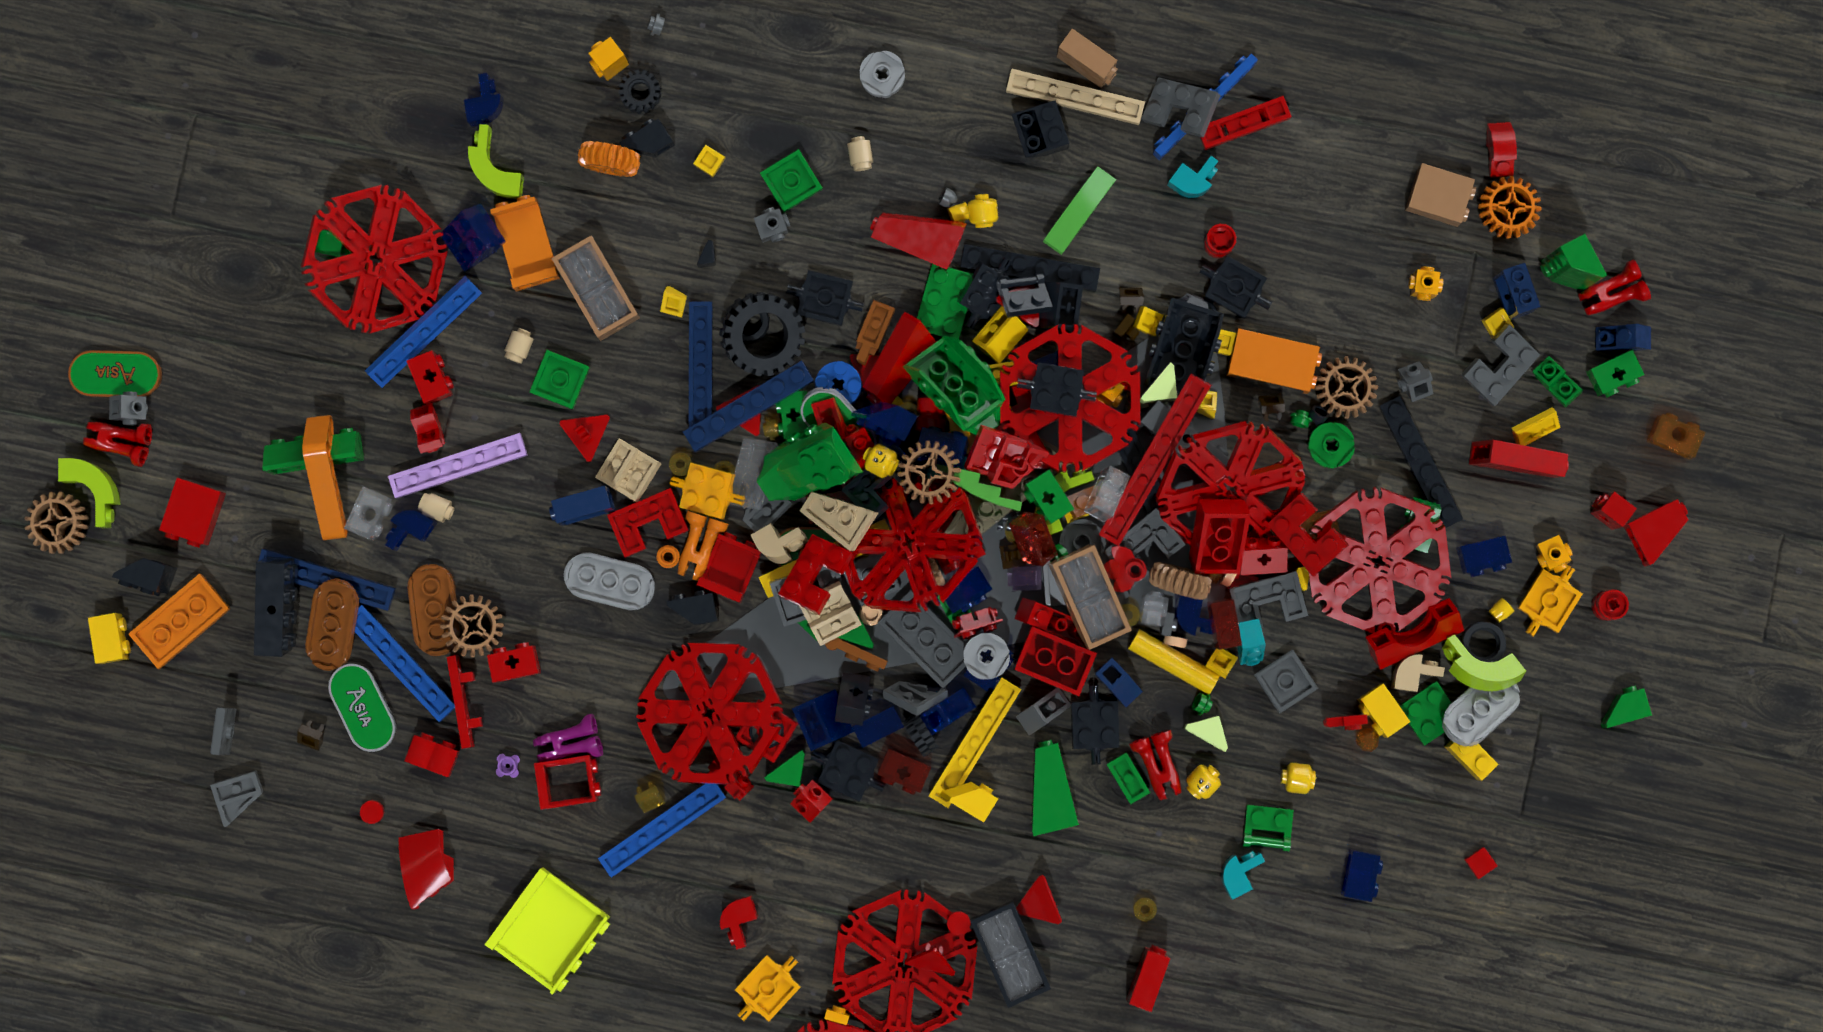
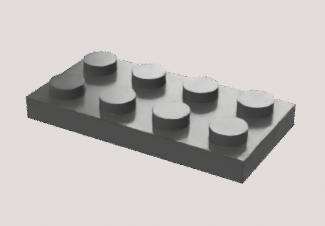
M910 590L900 601H910L914 597L913 592ZM920 605L921 612L890 610L878 623L942 688L966 667L963 656L966 645L958 637L954 638L955 634L929 608L928 611H925Z

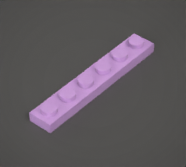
M518 433L390 475L388 478L394 497L397 499L528 456L522 435Z

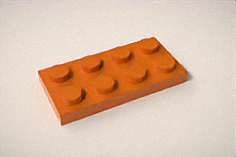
M198 574L129 633V636L155 667L161 669L231 608L204 576Z

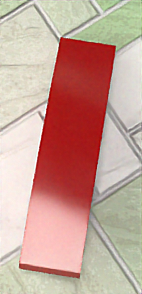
M835 398L811 404L817 425L827 423L833 426L852 454L844 440V437L847 436V427ZM857 475L851 477L847 482L841 484L842 489L847 484H849Z

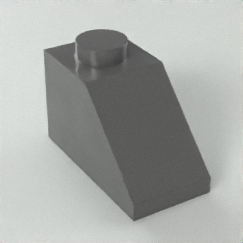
M1057 687L1017 715L1016 718L1028 735H1031L1068 709L1071 704L1060 688Z

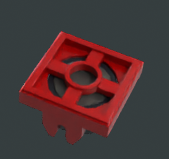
M776 712L774 719L781 720L782 724H772V727H781L763 756L773 763L776 762L780 753L784 751L787 746L786 744L791 740L793 732L799 724L781 712ZM741 727L735 739L754 750L763 735V730L761 727Z

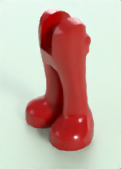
M1635 260L1628 261L1620 274L1590 286L1578 295L1580 301L1592 298L1596 294L1599 296L1601 302L1592 304L1584 309L1587 315L1603 312L1628 300L1648 301L1651 299L1650 290L1643 280L1618 293L1608 295V292L1641 279V271Z
M102 422L87 423L86 429L98 432L97 440L83 437V444L95 450L127 456L130 458L131 463L138 467L144 465L149 454L147 447L123 444L112 439L121 438L150 445L152 441V426L150 424H140L137 429H129Z
M1171 729L1150 736L1161 761L1162 771L1159 770L1155 761L1149 737L1138 739L1129 744L1132 751L1141 755L1151 785L1159 800L1167 799L1162 784L1169 781L1175 796L1181 793L1180 779L1168 748V743L1172 739Z

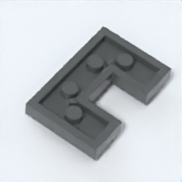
M1158 77L1141 119L1145 123L1165 127L1172 107L1188 110L1181 130L1184 133L1204 138L1221 95L1215 91Z
M1505 324L1491 340L1506 355L1500 364L1491 371L1479 358H1475L1461 374L1491 406H1496L1540 356L1510 324Z
M1158 507L1131 528L1119 545L1129 548L1135 558L1141 559L1138 553L1153 541L1167 558H1170L1187 544L1174 529L1161 519ZM1114 543L1104 551L1110 560L1114 559L1112 547L1117 546ZM1136 565L1131 567V571L1133 573H1138L1140 571L1139 567ZM1148 566L1145 577H1147L1150 574V569L1148 568ZM1135 581L1132 587L1137 585L1140 581Z
M823 566L817 575L820 588L823 589L840 581L846 593L841 575ZM788 576L769 582L784 627L807 620L799 605L780 597L778 594Z
M1296 570L1228 588L1237 623L1259 619L1261 628H1263L1258 606L1277 600L1280 602L1285 622L1308 616Z

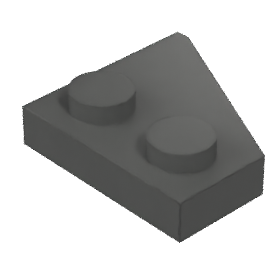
M756 483L743 521L754 532H757L770 523L773 525L788 510L792 503L789 500L769 501L758 483Z
M898 681L883 690V698L917 716L948 698V690L941 688L939 692L927 691L926 685H915L909 682Z
M257 770L210 785L224 827H227L263 793Z

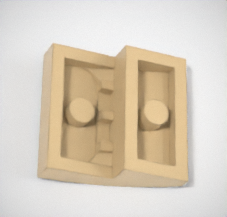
M619 438L595 478L633 501L638 502L661 466V463Z
M840 581L823 588L831 596L820 615L799 606L820 646L862 625Z

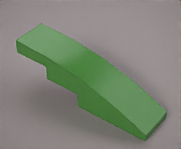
M1097 167L1043 242L1062 255L1113 186L1116 179Z
M937 464L939 471L948 473V466ZM962 470L961 473H954L955 477L961 479L960 482L953 481L954 485L969 494L997 506L1018 512L1021 510L1022 502L999 497L1000 487L978 483L980 473Z

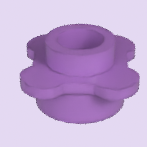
M500 754L497 757L498 769H496V774L499 777L509 775L512 778L517 777L519 774L517 766L520 758L517 755L510 757Z

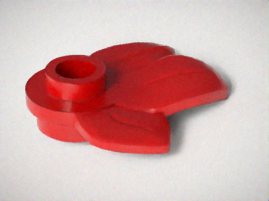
M1123 546L1112 547L1114 559L1107 561L1104 564V568L1108 577L1115 580L1114 591L1125 592L1132 588L1135 581H1140L1145 577L1147 566L1144 561L1135 558L1129 548ZM1136 565L1139 567L1140 571L1138 573H1133L1131 571V567Z

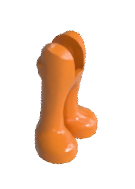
M687 511L686 520L690 524V531L679 560L678 574L684 577L689 563H696L693 580L698 581L707 568L717 535L725 532L729 524L709 518L702 546L699 552H697L696 547L708 517Z

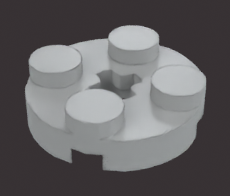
M889 51L871 53L863 60L860 66V81L863 88L869 94L875 97L888 98L897 93L903 86L905 69L901 59L894 53ZM886 69L888 77L886 79H878L877 70L882 71Z
M980 633L972 637L967 642L963 652L967 670L973 676L983 680L993 679L1003 674L1010 661L1006 642L992 633ZM991 650L992 661L982 662L980 653Z

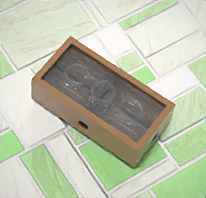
M592 235L551 258L600 341L640 319Z
M1089 544L1048 563L1084 648L1090 650L1132 631L1095 545Z

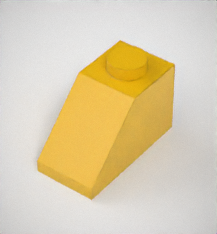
M969 782L944 790L940 794L947 801L982 822H985L998 801V798L991 794L993 789L983 783L978 786L973 782Z

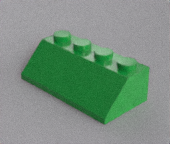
M1586 234L1560 246L1540 261L1542 263L1540 266L1546 278L1549 277L1552 282L1580 291L1589 288L1607 276Z
M353 428L341 429L339 434L333 435L331 449L333 465L364 460L361 435L359 432L353 431ZM304 436L294 437V441L285 442V439L272 440L271 445L264 446L263 471L276 475L306 470L302 450Z

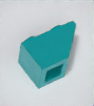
M1255 619L1236 623L1235 635L1240 665L1253 666L1259 664L1260 661H1263L1266 646L1260 620Z

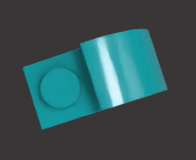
M1210 156L1198 174L1182 163L1169 180L1167 186L1188 198L1204 195L1212 186L1206 178L1211 180L1218 169L1215 166L1218 160Z
M1248 852L1241 856L1242 861L1240 862L1236 855L1233 854L1225 861L1221 870V880L1230 899L1233 900L1253 890L1245 872L1265 862L1261 853Z

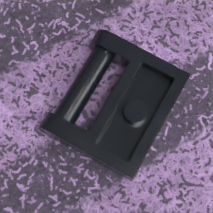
M1042 272L1034 273V276L1013 279L997 278V289L1007 318L1051 312L1053 306ZM1029 285H1035L1036 289L1015 292L1008 291V288L1022 287Z

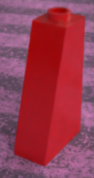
M882 213L879 218H874L870 230L873 231L871 238L947 270L951 265L967 224L958 221Z
M906 312L903 313L866 379L863 389L868 393L867 399L874 405L881 404L888 408L911 380L910 374L903 366L937 342L919 319Z
M1498 440L1472 442L1469 465L1557 478L1565 477L1569 462L1568 454Z

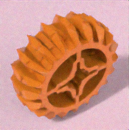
M586 141L581 144L578 152V163L582 167L598 173L632 177L637 174L640 166L639 154L634 150L619 145Z
M1510 176L1507 182L1502 177L1499 179V184L1493 181L1491 183L1492 188L1486 187L1484 189L1487 195L1480 196V200L1485 203L1479 204L1478 208L1485 211L1480 213L1479 217L1487 218L1483 225L1487 226L1490 223L1492 226L1489 229L1490 233L1495 229L1498 230L1497 237H1501L1504 232L1506 239H1510L1512 233L1515 238H1519L1520 231L1526 235L1529 232L1528 228L1533 229L1535 227L1533 221H1538L1540 218L1538 214L1534 213L1541 211L1540 206H1535V204L1541 201L1540 198H1533L1537 190L1534 189L1530 192L1528 188L1531 184L1527 183L1525 186H1522L1523 179L1521 178L1514 183L1513 176ZM1507 190V195L1504 197L1503 202L1493 203V199L1498 192ZM1516 193L1524 199L1525 203L1517 200ZM1508 203L1512 204L1511 207H1514L1512 212L1505 208ZM1494 212L1502 215L1503 223L1497 219ZM1527 212L1522 223L1513 225L1516 214Z

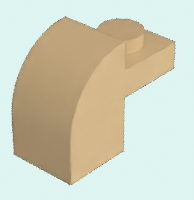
M771 523L751 534L758 550L770 561L778 564L793 561L789 553L800 550L808 542L807 536L799 527L781 537L778 530Z
M1411 655L1399 661L1393 671L1391 688L1418 692L1420 674L1443 677L1445 668L1438 667L1439 662L1425 660L1424 664H1422L1423 655Z

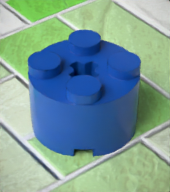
M842 361L831 362L821 368L815 379V388L833 389L835 387L834 382H844L842 385L843 390H835L839 391L853 406L858 401L862 391L861 379L857 370L850 364Z

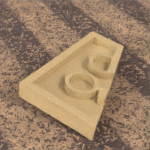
M811 492L800 512L849 551L856 550L878 515V512L817 492Z

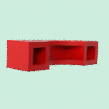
M1450 598L1429 607L1423 621L1409 631L1397 633L1390 631L1386 627L1365 638L1370 654L1381 670L1444 641L1454 634L1463 632L1464 628L1459 611Z

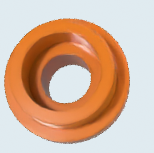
M665 545L657 552V561L664 568H673L680 560L679 551L674 546ZM668 552L673 555L670 561L664 559V555Z

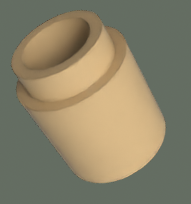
M864 136L852 138L847 146L850 164L853 166L854 171L872 169L873 157L870 140H865Z
M518 328L517 331L512 330L504 350L506 352L504 357L522 364L523 359L527 358L534 340L530 337L531 333L521 328Z
M424 493L419 502L418 510L422 511L423 515L443 523L446 519H451L454 507H452V501L433 493L430 495Z

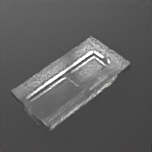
M743 438L734 473L733 493L745 496V500H741L745 503L743 506L732 502L729 505L762 510L765 494L758 485L757 478L764 465V456L778 447L777 443Z

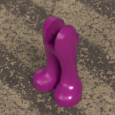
M592 713L587 714L576 726L550 732L533 740L534 747L547 745V743L552 742L554 751H547L536 755L538 762L558 760L580 753H588L594 757L603 756V747L598 736L562 745V742L569 739L597 734L598 728L594 715Z

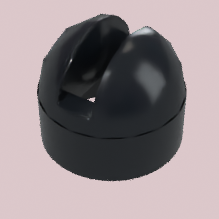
M1314 405L1309 412V417L1315 422L1314 425H1321L1327 420L1329 413H1327L1324 407Z

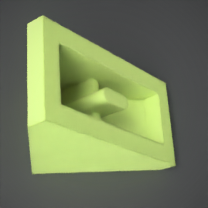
M1171 362L1141 397L1140 402L1142 404L1156 403L1158 400L1160 402H1167L1177 399L1175 370Z
M1219 716L1185 724L1183 729L1223 752H1226L1228 749Z

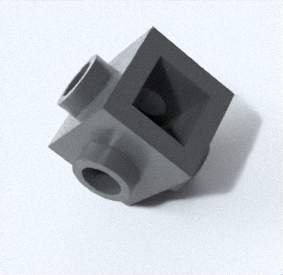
M768 208L761 212L762 215L754 217L762 243L770 240L772 243L781 241L785 238L784 235L788 234L787 227L790 226L786 213L781 214L780 209ZM772 223H776V226L770 227Z
M1420 361L1398 369L1400 379L1397 380L1399 389L1402 393L1406 392L1411 402L1433 394L1431 372L1428 368L1425 369Z
M123 392V395L109 397V420H121L123 425H137V421L146 420L148 412L146 397L137 396V392Z

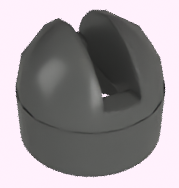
M945 188L938 204L948 208L954 206L958 200L956 193L949 188Z

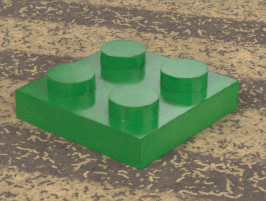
M799 149L760 172L761 177L784 213L823 190V187Z
M546 350L530 393L573 410L590 367Z
M1435 681L1399 706L1410 720L1408 724L1422 745L1425 746L1444 733L1442 718L1446 709L1452 703L1439 683Z

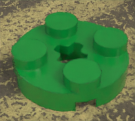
M1335 422L1324 423L1313 430L1309 437L1307 448L1315 463L1324 468L1334 469L1343 466L1352 458L1355 449L1354 437L1352 432L1343 424ZM1334 439L1337 442L1335 444L1337 450L1328 451L1326 449V441L1331 442Z

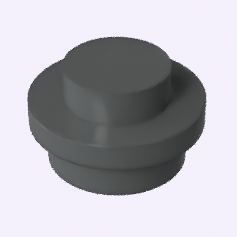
M656 13L655 17L650 16L647 29L650 30V35L652 36L654 34L660 35L665 18L660 17L658 13Z

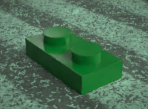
M1127 752L1106 764L1130 805L1150 793Z

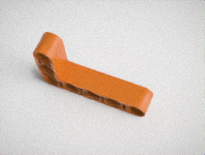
M331 415L307 418L302 444L304 462L323 540L347 538V524L331 456L334 435Z

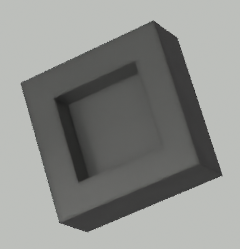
M1164 611L1160 630L1161 635L1171 636L1172 631L1176 632L1178 618H1174V612Z

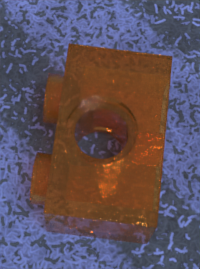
M1671 413L1657 416L1646 442L1689 460L1695 458L1706 432L1699 430L1700 426L1695 423L1687 422L1685 424L1678 421L1679 417ZM1674 429L1679 430L1681 433L1679 441L1675 440L1672 436Z

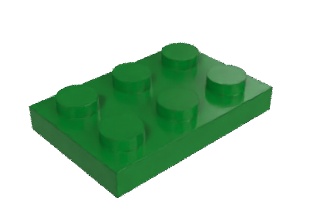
M932 264L917 319L923 323L931 335L941 338L947 336L959 340L967 307L957 301L973 274L953 268L946 270Z

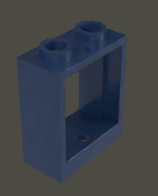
M1525 263L1502 270L1492 278L1501 305L1510 320L1528 315L1541 307ZM1504 295H1509V299L1506 300Z
M606 486L552 500V507H549L552 520H555L561 526L616 511L611 491Z

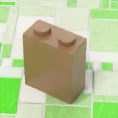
M1071 29L1059 46L1057 58L1101 89L1105 83L1109 85L1115 78L1118 70L1116 68L1117 59L1074 29Z
M1422 163L1418 167L1405 211L1458 227L1462 221L1466 222L1470 209L1466 207L1468 201L1473 200L1476 192V187L1473 186L1475 179Z

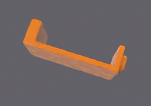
M525 195L517 198V202L510 204L508 202H501L496 204L495 208L490 209L496 222L512 277L510 280L513 289L520 291L560 279L557 267L551 259L554 256L537 199L530 197V195Z
M1238 328L1226 376L1233 378L1240 376L1302 390L1304 394H1308L1310 389H1315L1317 376L1314 375L1315 367L1320 366L1322 354L1319 353V346Z

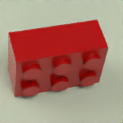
M1244 499L1198 500L1189 560L1195 574H1240L1251 516Z
M1031 626L1014 670L1080 696L1097 653Z

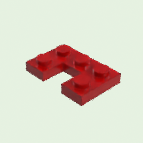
M672 488L607 515L625 558L647 549L638 527L659 519L667 540L689 531Z
M1300 493L1267 525L1314 577L1346 549L1349 544L1334 528H1331L1317 542L1314 541L1301 525L1316 513L1318 509L1303 493Z
M812 534L778 593L779 596L820 615L831 595L828 591L813 585V582L823 566L843 575L854 556L853 553Z

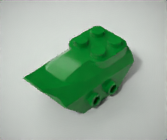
M944 336L903 366L920 390L933 400L938 409H943L963 431L977 435L980 425L994 429L1000 426V407L1006 399L990 366L976 356L971 346H966L961 340Z
M822 423L818 426L812 424L802 433H798V431L792 433L786 438L785 442L764 456V465L757 478V483L769 501H795L810 495L811 492L819 490L824 492L835 485H841L851 477L863 473V471L833 426L827 423Z

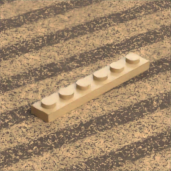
M1011 69L1006 93L1047 103L1056 100V104L1059 106L1135 125L1140 124L1145 101L1016 69Z

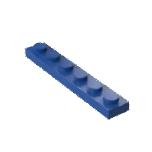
M1252 53L1247 58L1245 56L1241 57L1234 65L1236 69L1231 74L1226 72L1218 81L1220 85L1215 90L1212 88L1209 90L1218 92L1221 95L1220 101L1256 65L1258 59ZM1180 120L1171 127L1170 131L1172 133L1167 138L1162 136L1155 143L1154 147L1156 149L1153 155L1159 161L1187 134L1181 130L1183 122Z
M464 276L378 357L365 372L383 388L407 365V360L418 355L474 302L482 292Z
M361 605L358 608L355 633L435 719L441 722L455 709L454 702L365 606Z
M704 784L599 857L598 860L612 878L727 797L718 784Z

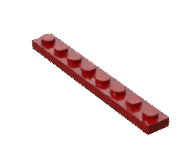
M1192 373L1190 374L1101 529L1100 536L1117 546L1121 544L1211 388V384Z

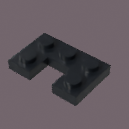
M893 443L889 449L897 453L899 463L906 464L907 460L902 458L903 453ZM898 466L892 476H886L885 478H880L864 469L863 473L857 475L842 491L855 505L878 512L874 519L875 521L889 509L888 505L876 492L891 478H894L900 484L906 478L899 477L898 472H905V469ZM911 472L914 485L922 479V476ZM907 484L902 487L905 490L909 485Z

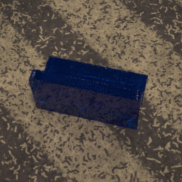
M893 706L863 721V726L855 725L852 729L863 748L904 726Z

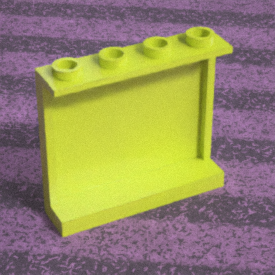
M543 867L536 873L485 945L491 950L495 949L548 988L553 995L556 991L561 992L569 981L565 978L570 972L575 973L580 967L582 961L579 959L584 952L587 954L591 952L596 945V942L593 940L597 934L603 935L610 925L607 922L610 916Z

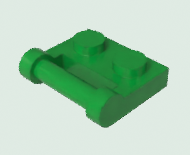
M1246 805L1243 847L1255 845L1282 848V851L1289 852L1291 848L1294 810ZM1252 829L1283 832V839L1252 836Z

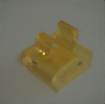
M648 782L649 789L642 791L640 787L636 789L638 794L635 795V798L644 813L665 804L663 796L652 782Z

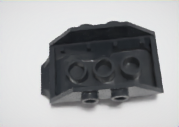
M1188 293L1179 299L1171 297L1164 322L1159 321L1156 334L1159 335L1157 344L1152 343L1149 356L1153 358L1144 383L1146 387L1150 388L1170 362L1174 365L1177 397L1191 373L1204 381L1207 374H1212L1215 362L1211 360L1213 353H1218L1222 340L1218 339L1224 318V314L1215 309L1213 301Z

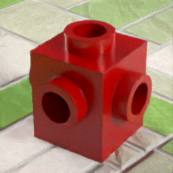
M812 780L807 786L802 784L793 793L796 798L790 804L811 823L830 803L832 798Z

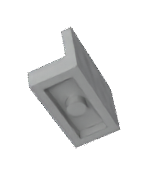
M1047 559L1041 560L1045 606L1066 605L1048 565L1050 561Z

